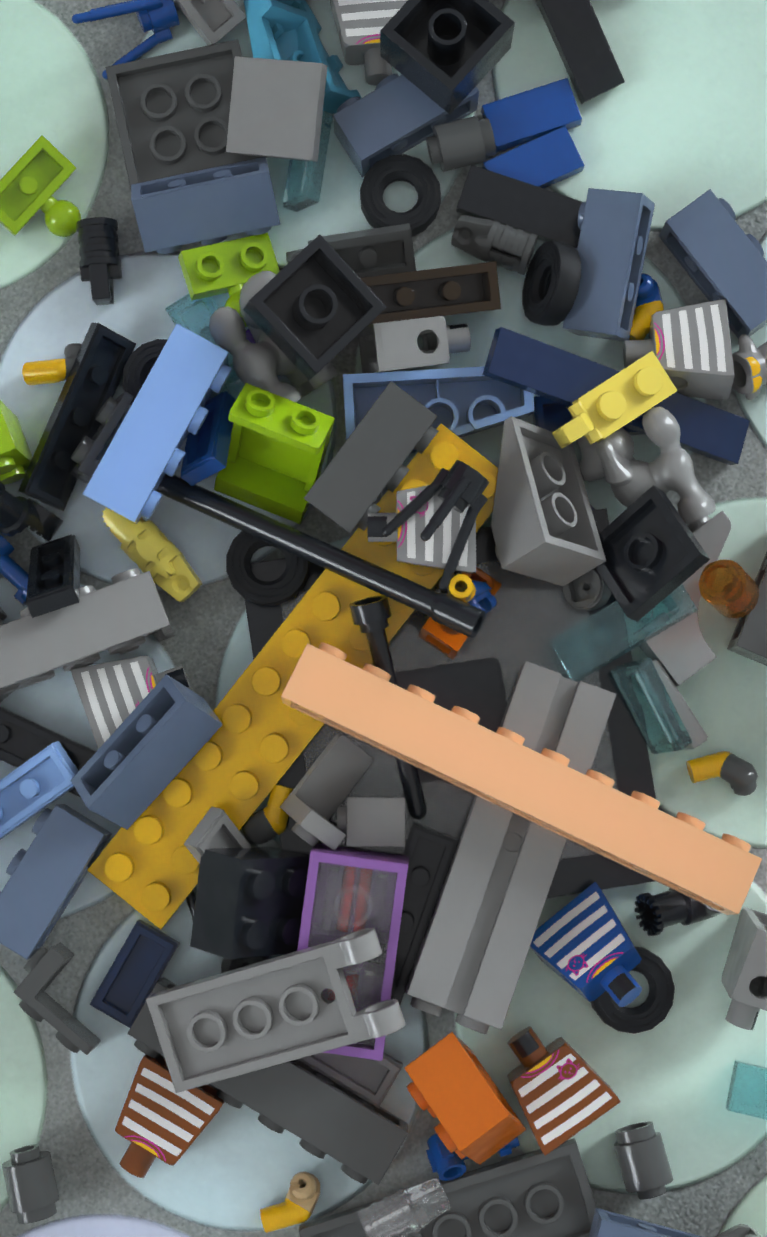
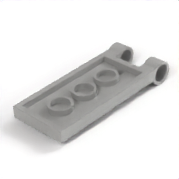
M375 928L355 931L330 942L149 995L146 998L147 1005L175 1092L193 1089L371 1038L383 1037L405 1027L406 1023L397 999L385 1000L356 1012L342 969L346 966L369 961L382 954ZM323 990H333L335 1000H326L323 996Z

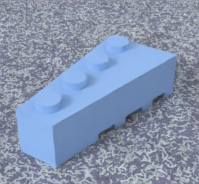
M176 324L86 486L83 495L136 524L141 516L150 519L163 495L156 491L165 474L173 477L186 454V452L180 449L189 433L193 435L198 433L209 412L204 406L213 391L218 394L220 393L232 371V368L228 366V352L185 327Z
M485 366L343 374L346 440L390 381L438 416L432 424L434 428H437L442 423L460 438L503 425L504 421L511 416L518 419L531 416L534 412V393L484 376Z

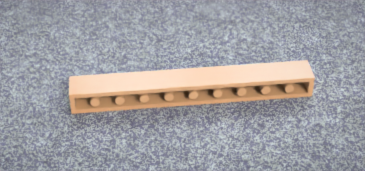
M321 642L317 648L307 643L281 695L283 704L726 915H737L740 913L762 861V858L749 853L751 848L749 843L729 834H723L721 839L703 831L706 824L693 816L678 812L675 818L658 810L660 802L651 796L638 791H633L631 796L613 788L615 781L610 777L591 769L587 770L586 775L568 767L570 760L558 752L543 748L540 754L523 746L525 738L509 729L498 727L497 731L494 732L479 725L480 717L467 709L453 706L452 710L449 711L433 703L436 696L425 689L409 684L407 690L390 683L391 675L376 666L365 663L363 669L346 662L347 654L332 645Z

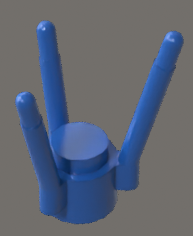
M132 0L91 9L88 12L72 16L73 23L79 24L136 12L142 30L144 32L153 31L154 34L121 57L113 65L136 61L156 45L173 39L170 28L180 25L173 0ZM106 70L102 73L104 79H108Z

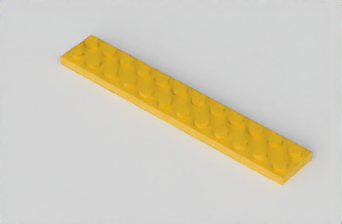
M440 423L436 428L439 432L422 454L417 452L406 466L410 470L392 493L390 490H387L376 504L381 508L378 513H396L397 491L430 485L442 468L449 471L455 461L459 460L478 471L489 481L488 486L482 493L488 500L476 518L477 533L493 512L498 467ZM358 527L341 548V550L428 589H432L444 572V569L398 562L397 542H368L367 528L363 531ZM325 569L213 710L223 725L129 829L126 830L121 827L87 871L161 930L198 884L200 864L186 848L184 842L211 807L223 809L240 831L270 794L274 785L281 780L325 724L283 704L281 695L307 643L317 648L321 642L332 645L347 654L346 662L363 669L365 663L372 665L373 661L366 633H361L359 625H354L349 605L355 601L382 594ZM388 597L392 616L387 618L389 626L385 628L389 644L415 609Z

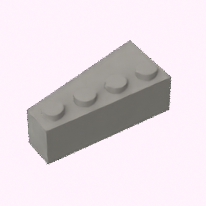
M138 568L124 571L111 578L112 585L96 591L93 585L81 587L79 603L32 618L27 607L20 611V619L4 625L0 619V696L51 679L55 676L54 669L62 666L66 672L92 665L101 658L99 653L108 650L110 655L117 653L121 655L139 648V645L146 641L144 637L156 633L159 641L174 637V632L150 571L140 574Z

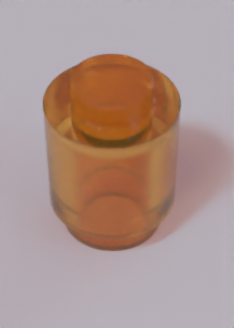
M732 560L714 561L708 564L701 573L699 580L700 593L721 615L727 618H741L755 608L759 598L758 586L738 563Z

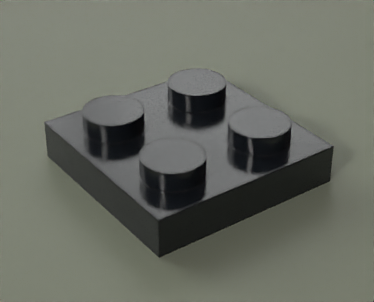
M653 485L599 533L606 562L597 566L596 569L626 616L638 622L706 564L710 558L664 491Z

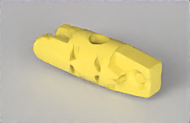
M105 507V510L102 511V517L106 527H110V531L122 543L120 548L138 565L143 573L150 571L155 584L178 602L186 601L202 585L199 577L182 552L165 537L151 520L145 521L141 517L136 524Z

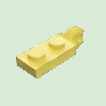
M651 351L572 402L573 405L567 409L574 419L552 432V435L561 449L582 436L586 437L590 445L595 442L598 443L677 392V389L653 351Z

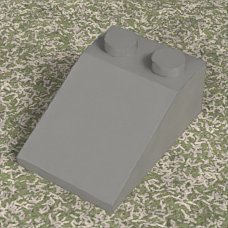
M512 416L506 419L503 427L491 522L496 544V556L501 563L502 569L565 586L606 562L573 443L561 449L551 431Z

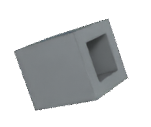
M347 797V807H338L337 828L347 836L346 846L405 847V797Z

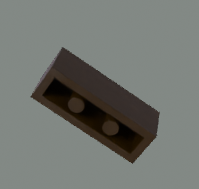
M496 261L360 278L387 307L370 324L501 309Z

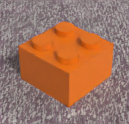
M453 1032L404 1067L412 1079V1082L406 1086L411 1096L423 1111L427 1109L433 1118H438L440 1123L434 1127L437 1135L451 1153L455 1151L461 1160L467 1156L481 1165L527 1130L473 1051Z

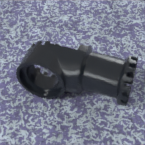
M0 481V532L5 536L12 537L30 526L29 529L34 532L36 530L37 535L50 542L63 523V520L30 498L13 496L5 490V485Z
M669 888V891L656 895H651L650 893L639 894L636 897L637 901H635L637 907L634 909L635 912L640 914L636 916V919L642 920L639 925L643 927L644 931H647L648 936L659 935L663 928L677 923L690 925L721 914V912Z

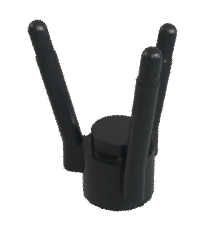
M456 460L449 471L442 468L434 481L382 529L383 535H391L440 490L438 498L443 502L422 531L420 537L423 541H428L452 508L463 513L465 508L468 507L439 582L441 590L448 588L477 515L488 500L482 493L488 486L489 481L469 465Z

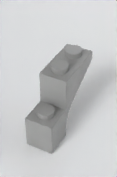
M723 511L712 519L706 516L687 525L710 560L662 600L674 617L670 619L665 612L643 628L647 637L638 643L650 661L655 659L660 661L675 686H679L717 658L701 633L698 622V606L731 530V522Z

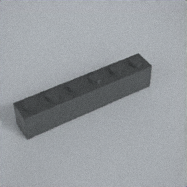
M163 977L157 982L151 994L178 985ZM146 1001L127 1034L136 1039L134 1046L152 1058L159 1059L160 1055L164 1056ZM298 1059L211 1083V1085L218 1088L216 1094L224 1102L239 1109L243 1104L260 1114L258 1120L264 1126L281 1134L284 1129L301 1138L299 1144L307 1152L322 1159L328 1154L343 1164L341 1170L346 1175L363 1184L368 1179L377 1185L380 1184L408 1135L407 1122L382 1107H375Z

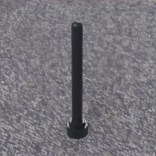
M384 595L373 596L351 603L349 606L354 625H359L361 633H366L373 665L391 675L389 682L398 686L385 628L389 626L387 618L392 616L388 597ZM396 758L408 813L413 819H422L427 813V807L418 768Z

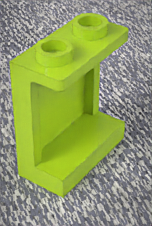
M245 383L229 411L228 420L233 422L227 466L219 471L215 480L214 490L300 524L310 505L304 497L320 477L335 418Z

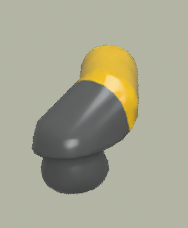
M68 344L64 349L65 358L26 362L22 369L24 381L28 385H39L67 380L82 344Z
M721 751L686 761L692 783L720 777L730 783L734 793L740 796L750 795L757 787L756 780L758 775L753 765L728 751Z
M278 784L274 785L270 792L267 806L253 814L243 826L244 836L250 843L258 845L267 843L285 831L289 815L280 806L294 788Z

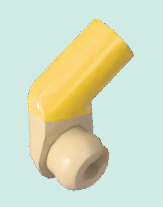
M308 1172L295 1174L291 1179V1185L284 1202L260 1209L261 1220L266 1233L303 1223L310 1218L320 1196L318 1178Z

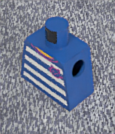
M596 882L591 884L535 930L530 945L531 949L541 961L587 1001H594L607 991L619 1007H624L640 995L642 987L629 972L641 962L642 958Z

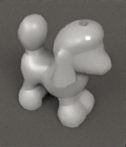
M262 271L253 275L243 285L239 299L240 314L231 307L217 309L210 317V332L216 344L233 356V369L244 384H251L297 402L335 377L337 372L335 367L329 362L321 371L308 380L243 310L248 301L276 276L272 271ZM244 321L246 322V325L249 328L255 343H251L249 340L246 339V329ZM285 375L289 379L291 385L289 383L280 382L277 376Z
M662 407L651 408L642 418L645 434L660 448V456L650 463L635 460L633 457L634 442L630 433L623 427L602 441L591 445L585 436L576 440L582 456L579 467L583 480L592 482L605 478L606 482L610 483L614 496L627 508L654 485L664 491L665 494L670 490L679 494L681 498L677 504L678 513L686 524L704 518L716 510L712 497L701 487L695 477L692 459L680 446V426L676 418L667 409Z

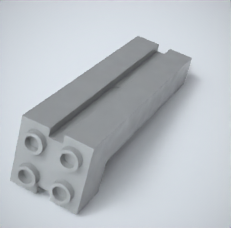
M525 661L520 668L500 727L509 729L524 737L523 746L540 754L543 748H547L564 755L570 760L568 767L586 775L587 770L592 767L616 694L583 681H573L562 677L561 673ZM475 795L429 927L422 940L404 989L407 995L413 996L410 1002L412 1007L440 1017L443 1008L458 1013L455 1022L483 1034H487L489 1025L502 1029L563 852L566 838Z

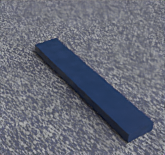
M500 327L495 330L483 375L570 407L573 405L572 402L620 371ZM676 392L654 406L667 409L676 418L680 426L681 448L728 465L739 463L750 420ZM645 413L624 427L645 434L642 426V418Z

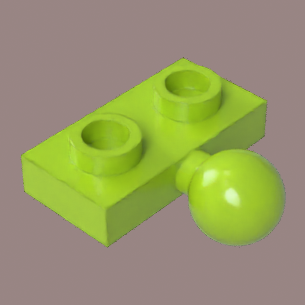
M43 135L39 137L0 180V223L14 236L39 209L45 214L47 228L56 236L68 237L77 232L76 223L81 220L80 211L72 202L67 200L57 201L52 196L72 175L76 167Z
M268 233L183 250L178 257L191 301L229 293L230 297L227 299L225 307H231L239 314L240 292L247 280L262 271H272L276 275L280 272Z

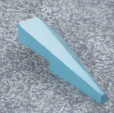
M244 0L253 58L315 62L327 65L322 117L337 113L339 106L352 97L358 96L361 99L358 90H348L341 78L339 71L343 64L337 55L329 57L318 35L322 28L306 0Z

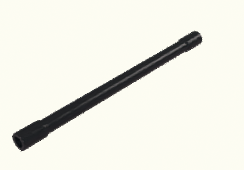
M165 474L156 490L168 498L430 616L435 622L468 637H476L483 625L485 611L448 594H439L199 485L191 486L179 476L174 475L170 477Z

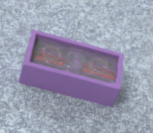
M316 844L310 851L297 951L339 939L355 931L375 928L382 954L369 961L342 968L356 1012L373 1004L391 999L410 856L337 847L334 851L327 845ZM323 990V996L326 1000H335L333 990ZM386 1036L371 1038L322 1053L382 1061Z

